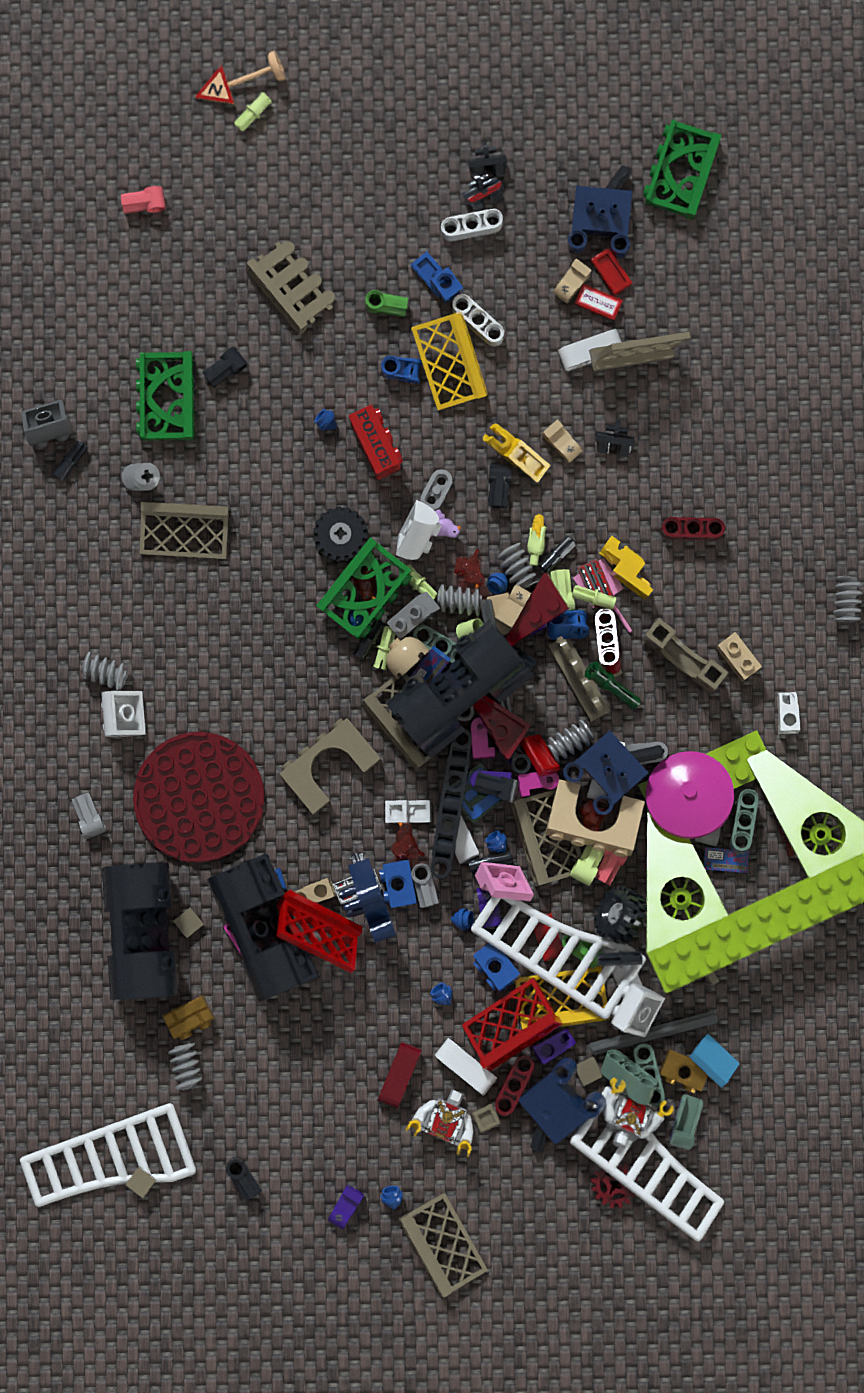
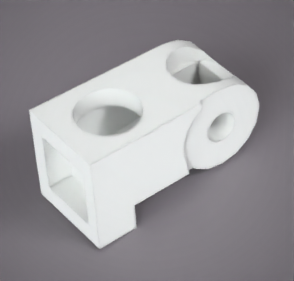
M778 693V735L798 734L800 731L797 693Z

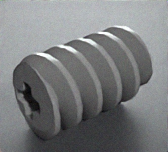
M151 463L128 465L122 473L123 484L132 491L151 490L157 486L160 480L158 468Z
M519 542L503 550L497 558L498 560H505L501 564L502 568L509 567L505 575H513L509 579V583H517L520 587L528 589L539 583V581H532L536 573H528L532 565H524L528 557H520L525 551L516 549L521 544Z
M836 577V580L841 583L837 584L835 588L841 592L835 593L834 596L840 601L834 602V606L839 609L833 611V614L839 618L833 619V621L856 622L861 620V618L855 616V613L861 612V609L855 607V605L862 603V600L857 599L856 596L863 594V592L857 590V587L863 586L864 583L859 582L856 577Z
M441 584L438 591L437 605L441 606L442 612H445L447 607H449L451 613H454L455 609L458 608L459 614H463L464 610L467 609L468 615H471L473 610H475L476 616H480L482 595L479 594L478 589H475L474 593L471 594L470 588H467L465 593H462L461 587H458L456 592H454L453 586H449L448 590L445 591L444 585Z
M88 652L84 659L81 673L83 672V679L85 680L91 676L92 682L95 683L98 679L100 685L108 682L109 688L116 684V690L120 691L126 683L130 666L125 671L123 663L116 668L115 660L110 665H107L106 657L102 662H99V655L91 659V652Z
M578 721L579 728L572 724V732L565 728L563 730L564 736L556 733V741L552 737L548 738L549 745L547 746L558 764L560 763L559 756L566 760L568 759V751L575 755V747L582 751V743L589 747V739L595 741L584 721Z
M195 1043L175 1046L174 1049L168 1052L169 1055L176 1056L170 1060V1063L177 1064L172 1069V1072L179 1073L178 1076L173 1078L174 1081L181 1082L175 1087L177 1090L183 1091L203 1086L196 1084L202 1080V1077L195 1076L200 1071V1068L193 1067L199 1061L198 1059L191 1058L197 1054L196 1050H190Z

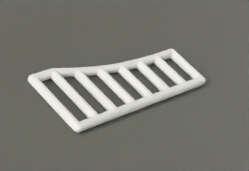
M491 897L471 927V931L601 1018L608 1019L622 998L623 989L631 984L646 961L645 956L642 955V965L631 966L605 1008H602L593 1000L615 966H605L586 996L574 988L602 946L616 949L614 953H618L619 950H622V952H633L636 950L627 944H617L603 937L560 923L521 900L517 901L506 898L502 899L511 904L512 907L492 935L482 928L500 901L498 898ZM522 911L531 918L512 947L502 942L501 938L518 912ZM538 922L551 927L530 959L519 953ZM558 932L571 936L549 971L537 965ZM579 940L593 943L567 984L556 977Z
M607 1086L602 1092V1095L606 1097L608 1091L611 1090L612 1087ZM596 1117L589 1118L580 1125L570 1141L575 1148L692 1239L700 1241L723 1206L724 1200L680 1164L653 1133L645 1137L648 1140V1144L626 1176L616 1167L633 1141L628 1140L625 1148L619 1147L608 1162L599 1153L613 1132L605 1127L593 1147L590 1148L581 1140ZM655 1149L663 1158V1161L645 1189H643L634 1180ZM669 1166H671L679 1174V1177L661 1203L651 1194ZM687 1181L696 1191L680 1216H677L669 1207ZM704 1195L713 1202V1205L698 1229L695 1230L686 1222Z
M171 1103L162 1105L21 1157L20 1163L35 1206L41 1207L60 1199L102 1187L126 1184L132 1175L127 1174L113 1134L123 1129H126L138 1166L156 1178L155 1182H174L195 1174L196 1167L174 1105ZM166 1113L186 1168L173 1172L155 1121V1117ZM144 1121L147 1122L165 1174L150 1173L134 1125ZM105 1136L119 1176L105 1178L93 1140ZM82 1144L85 1145L96 1180L86 1183L83 1182L72 1151L73 1147ZM64 1152L75 1186L62 1189L51 1158L52 1155ZM43 1159L54 1193L43 1197L30 1163Z

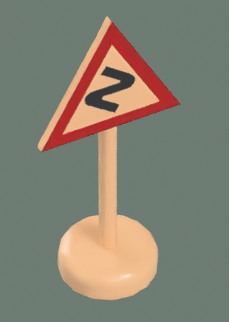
M276 51L268 54L269 67L227 82L221 65L194 98L235 104L230 87L271 71L278 81H283L286 79L285 72Z

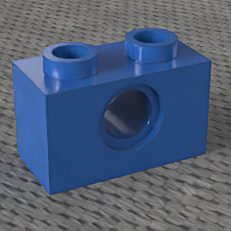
M409 860L383 864V869L379 870L381 882H386L387 891L383 892L385 903L390 904L391 908L417 903ZM395 878H400L404 882V887L400 891H395L391 886Z
M489 943L473 955L476 959L473 964L480 973L486 972L489 976L486 981L493 990L498 988L502 992L522 977L507 956ZM493 962L501 963V970L497 973L490 971V965Z

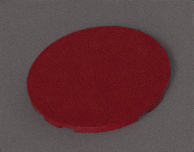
M189 732L164 741L144 760L137 774L133 790L134 811L145 836L163 853L186 862H212L236 852L253 835L263 813L264 785L255 762L237 743L214 733Z

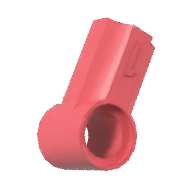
M151 186L143 191L121 194L124 214L140 211L160 212L165 210L163 187Z
M605 850L604 858L598 867L595 878L610 886L620 866H623L628 856L619 857L614 855V852Z

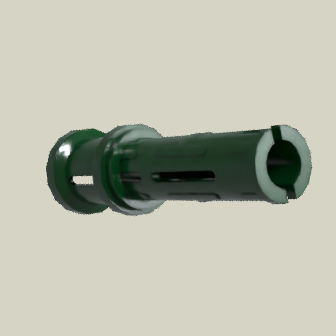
M593 662L585 670V677L597 683L598 688L608 690L631 709L639 706L641 702L640 697L616 681L613 673L601 668L600 663Z

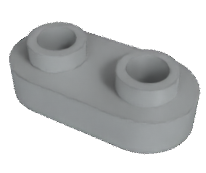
M443 469L435 471L421 495V502L431 507L434 511L440 508L451 488L452 476L448 471ZM444 478L446 482L444 485H439L437 480ZM429 497L435 498L436 501L434 504H429L427 502Z

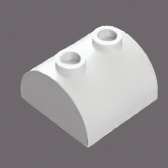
M416 500L398 535L397 556L415 560L420 558L422 553L428 554L432 545L429 539L431 535L437 536L441 528V524L438 523L439 517L431 507Z
M107 691L101 693L105 737L146 735L142 691Z
M632 982L631 985L623 989L624 999L621 1005H616L612 1011V1016H614L612 1024L624 1032L645 1037L665 998L644 986Z

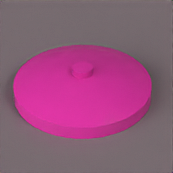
M680 752L665 758L652 771L646 786V803L651 817L665 832L679 838H701L715 832L728 819L734 803V788L729 773L719 761L700 752Z

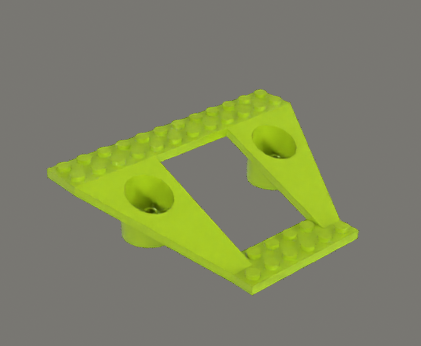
M757 730L708 752L706 755L713 757L724 766L731 777L734 789L752 780H757L808 878L728 915L690 839L679 838L665 832L655 823L647 807L646 953L665 993L864 902V821L767 751ZM648 781L638 785L645 802ZM812 814H825L823 822L817 824ZM828 816L834 819L837 823L836 826L829 828L825 825ZM808 817H810L814 825L811 829L802 826ZM838 827L840 831L839 840L831 837V830ZM801 829L809 832V838L804 841L801 837ZM818 831H822L824 834L821 838L817 837ZM811 840L814 843L812 851L805 846V842ZM829 840L838 843L835 850L831 853L826 845ZM823 845L827 855L815 854L817 846ZM672 878H686L683 888H677ZM688 880L695 883L698 890L689 893L686 890ZM668 881L671 882L674 888L671 894L661 891ZM699 891L701 895L700 905L691 902V895ZM661 893L670 896V902L663 906L660 902ZM678 895H683L685 897V899H683V903H679L677 901ZM690 904L699 907L696 914L690 917L686 909ZM672 905L675 908L672 917L667 915L663 910L664 907ZM684 909L688 919L682 921L675 920L677 911Z

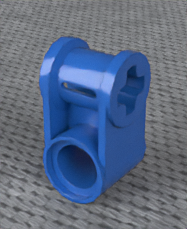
M387 356L382 360L381 373L388 379L417 384L420 383L418 378L419 370L423 363L422 360L415 358ZM387 363H394L396 370L388 372L384 366Z
M583 610L565 611L547 623V634L553 640H557L560 636L563 639H583L589 635V627L586 624L588 615Z

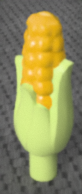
M541 514L535 515L532 527L529 528L530 535L527 549L531 555L530 565L538 566L539 555L543 554L545 548L546 527L544 526V517Z

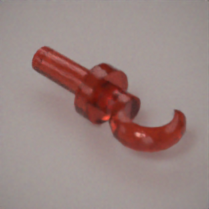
M780 826L779 833L785 838L782 840V843L786 844L788 857L793 856L792 847Z

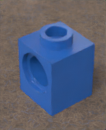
M449 267L444 270L440 268L431 275L433 278L430 279V284L445 305L463 292V286ZM444 279L449 280L452 284L447 289L442 288L439 284Z

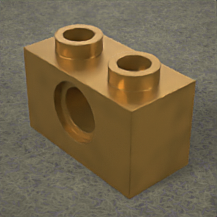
M668 1049L659 1074L663 1075L662 1080L673 1085L675 1081L684 1084L683 1089L695 1093L696 1090L702 1091L708 1076L692 1059ZM687 1066L690 1069V1074L687 1078L679 1077L678 1070L680 1067Z

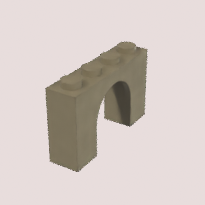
M658 618L642 641L711 694L729 672L712 659L707 661L690 650L675 636L676 631Z
M340 718L331 726L333 728L328 734L323 732L315 739L316 744L311 748L306 746L298 753L299 758L294 762L289 760L281 767L283 771L280 775L313 815L330 802L328 797L315 783L312 776L313 762L320 753L328 749L342 750L354 760L364 773L381 760L348 718L344 721Z

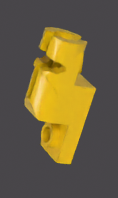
M493 424L489 429L496 435L502 436L501 441L503 443H500L493 436L489 437L486 434L483 436V441L514 467L519 468L533 481L538 483L551 465L522 440L515 438L500 425Z
M611 536L599 552L611 565H616L610 575L646 600L653 591L650 587L651 584L644 578L640 577L639 579L636 577L645 565L643 558L628 548V546H624L623 549L619 550L620 541Z

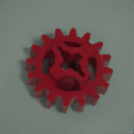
M619 1162L616 1167L623 1174H628L631 1170H627V1162L622 1166ZM601 1168L600 1172L597 1170L593 1171L597 1177L591 1178V1182L596 1183V1186H593L591 1190L598 1191L595 1198L599 1199L602 1197V1205L609 1202L610 1208H613L614 1203H617L622 1208L623 1201L630 1204L629 1196L636 1197L631 1190L619 1181V1188L614 1187L611 1189L609 1182L616 1179L606 1174L604 1169ZM600 1180L606 1185L604 1194L600 1188ZM617 1193L625 1194L620 1198H612Z

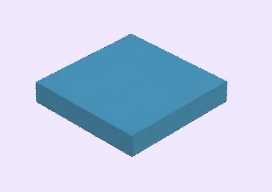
M708 1033L701 1039L690 1055V1059L720 1087H723L740 1064Z

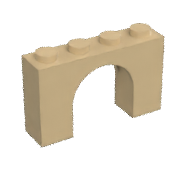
M559 779L545 835L557 841H562V839L571 841L576 846H591L594 850L600 852L605 850L611 851L619 857L631 856L645 801L623 796L616 823L605 831H591L580 824L575 813L580 785Z

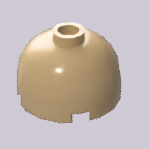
M406 637L401 641L397 638L388 646L391 650L387 654L386 662L392 674L399 679L429 649L416 638Z

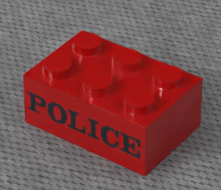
M371 404L348 415L350 425L377 481L401 470L402 456L398 448H393L391 445L393 438L388 427L384 429L382 426L384 419L378 408L374 409Z

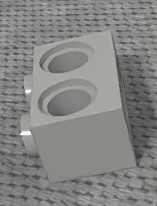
M425 592L415 597L391 618L387 624L401 640L414 632L418 626L428 620L440 607L428 592Z

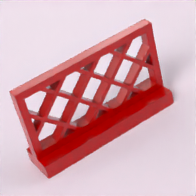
M289 889L277 901V908L280 909L277 936L352 973L356 966L358 937L362 934L363 926ZM295 923H299L304 931L300 932ZM289 926L294 935L286 932L285 927ZM314 932H317L323 941L319 942ZM307 935L312 944L307 943L303 936ZM336 941L341 950L337 951L332 942ZM322 945H326L331 954L325 952ZM344 954L349 963L345 962L340 955Z
M531 978L463 1023L462 1027L476 1050L483 1069L492 1071L563 1023L559 1016H556L536 979ZM532 985L536 991L534 1001L524 998L526 989ZM512 998L519 1000L516 1012L506 1010L508 1001ZM523 1001L533 1003L530 1016L520 1014ZM537 1004L543 1005L548 1014L542 1018L534 1017ZM494 1010L501 1012L498 1024L488 1022L490 1013ZM505 1013L515 1015L512 1028L502 1026ZM519 1016L529 1018L528 1026L524 1030L516 1029ZM476 1022L483 1023L480 1036L474 1035L470 1029V1026ZM487 1025L497 1027L494 1040L485 1038ZM501 1028L511 1030L509 1040L506 1042L498 1041ZM484 1040L493 1042L491 1051L486 1055L482 1051Z

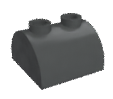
M63 399L21 411L24 434L30 446L44 447L48 444L49 440L57 439V441H64L69 438V434H72L71 424Z

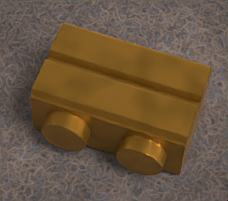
M204 995L162 1015L174 1039L179 1037L181 1041L192 1036V1030L199 1027L201 1031L211 1026V1020L215 1019Z

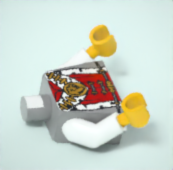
M614 1077L610 1080L612 1089L608 1091L605 1097L606 1106L603 1109V1113L607 1122V1130L616 1134L613 1144L617 1147L625 1148L628 1140L636 1141L654 1132L664 1120V1115H670L673 1112V1106L669 1110L664 1111L662 1108L667 1102L662 1101L659 1105L660 1111L657 1112V1108L650 1104H639L623 1092L626 1086L623 1080L619 1086L615 1087L617 1079Z
M451 1089L447 1101L438 1098L437 1101L430 1100L418 1109L412 1121L407 1125L406 1132L410 1127H413L416 1130L414 1134L416 1136L422 1130L457 1145L458 1155L461 1149H466L468 1157L471 1152V1141L474 1131L472 1119L467 1114V1109L459 1106L464 1094Z

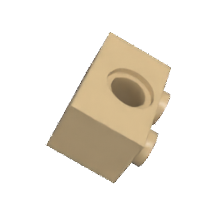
M736 632L716 647L742 682L762 667Z

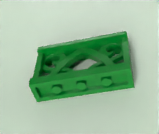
M672 119L670 125L666 124L662 137L666 138L664 145L659 144L655 156L659 158L658 164L652 165L649 177L653 178L651 185L646 184L642 197L646 198L645 205L654 206L694 220L721 134L711 133ZM680 132L684 133L688 137L689 145L685 146L682 138H680V144H675L673 136ZM693 136L710 141V144H693ZM669 146V148L673 152L665 157L667 148ZM692 153H696L695 158L699 156L702 158V161L700 163H695L693 161ZM688 155V162L693 170L700 173L699 177H686L677 185L671 175L669 164L682 156ZM661 169L664 179L657 180ZM687 182L693 185L692 190H687L686 186L682 190L681 187ZM662 186L665 191L661 194H667L670 190L673 194L668 199L661 200L656 196L655 190L657 187ZM677 197L689 207L685 208L671 202Z
M192 351L140 352V358H136V371H140V380H136V392L140 393V401H136V413L140 414V422L136 423L137 435H140L142 441H194V355ZM165 360H183V364L168 368ZM158 361L163 365L165 371L161 373L157 367H154L156 372L149 374L147 367L151 362ZM174 376V380L177 378L182 379L181 385L175 386L172 383L171 377ZM146 379L149 380V381H152V383L149 385V387L147 388V390H146ZM166 380L172 390L183 394L182 399L174 401L169 406L167 413L152 398L155 391ZM147 404H148V406L151 408V410L153 411V412H150V413H148V414H147ZM175 407H181V414H176V412H174V417L171 416L172 411ZM150 419H155V426H158L161 423V419L165 421L163 428L158 432L150 431L148 422ZM169 424L184 428V433H166Z
M370 537L316 606L358 640L361 636L365 638L372 629L370 627L371 623L374 620L378 621L385 613L383 608L388 602L392 604L398 597L399 593L397 591L401 585L405 587L413 577L410 575L412 570ZM376 549L390 561L379 565L372 552ZM363 566H367L368 571H370L371 568H373L374 571L367 575H363L361 573V568ZM387 566H395L399 570V577L395 581H390L389 575L393 572L388 571L383 574L382 569ZM376 576L377 597L365 602H354L356 590L350 581L352 577L367 580ZM385 585L388 587H392L386 595ZM345 589L351 590V598L349 602L346 601L348 599V596L344 597L342 595V592ZM331 604L345 609L343 620L328 609ZM376 607L369 616L366 609ZM350 610H354L353 617L355 620L358 615L364 617L361 625H350L348 621Z

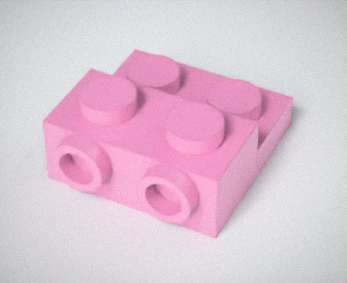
M487 862L480 863L475 877L481 889L489 891L491 897L531 901L534 894L520 866Z

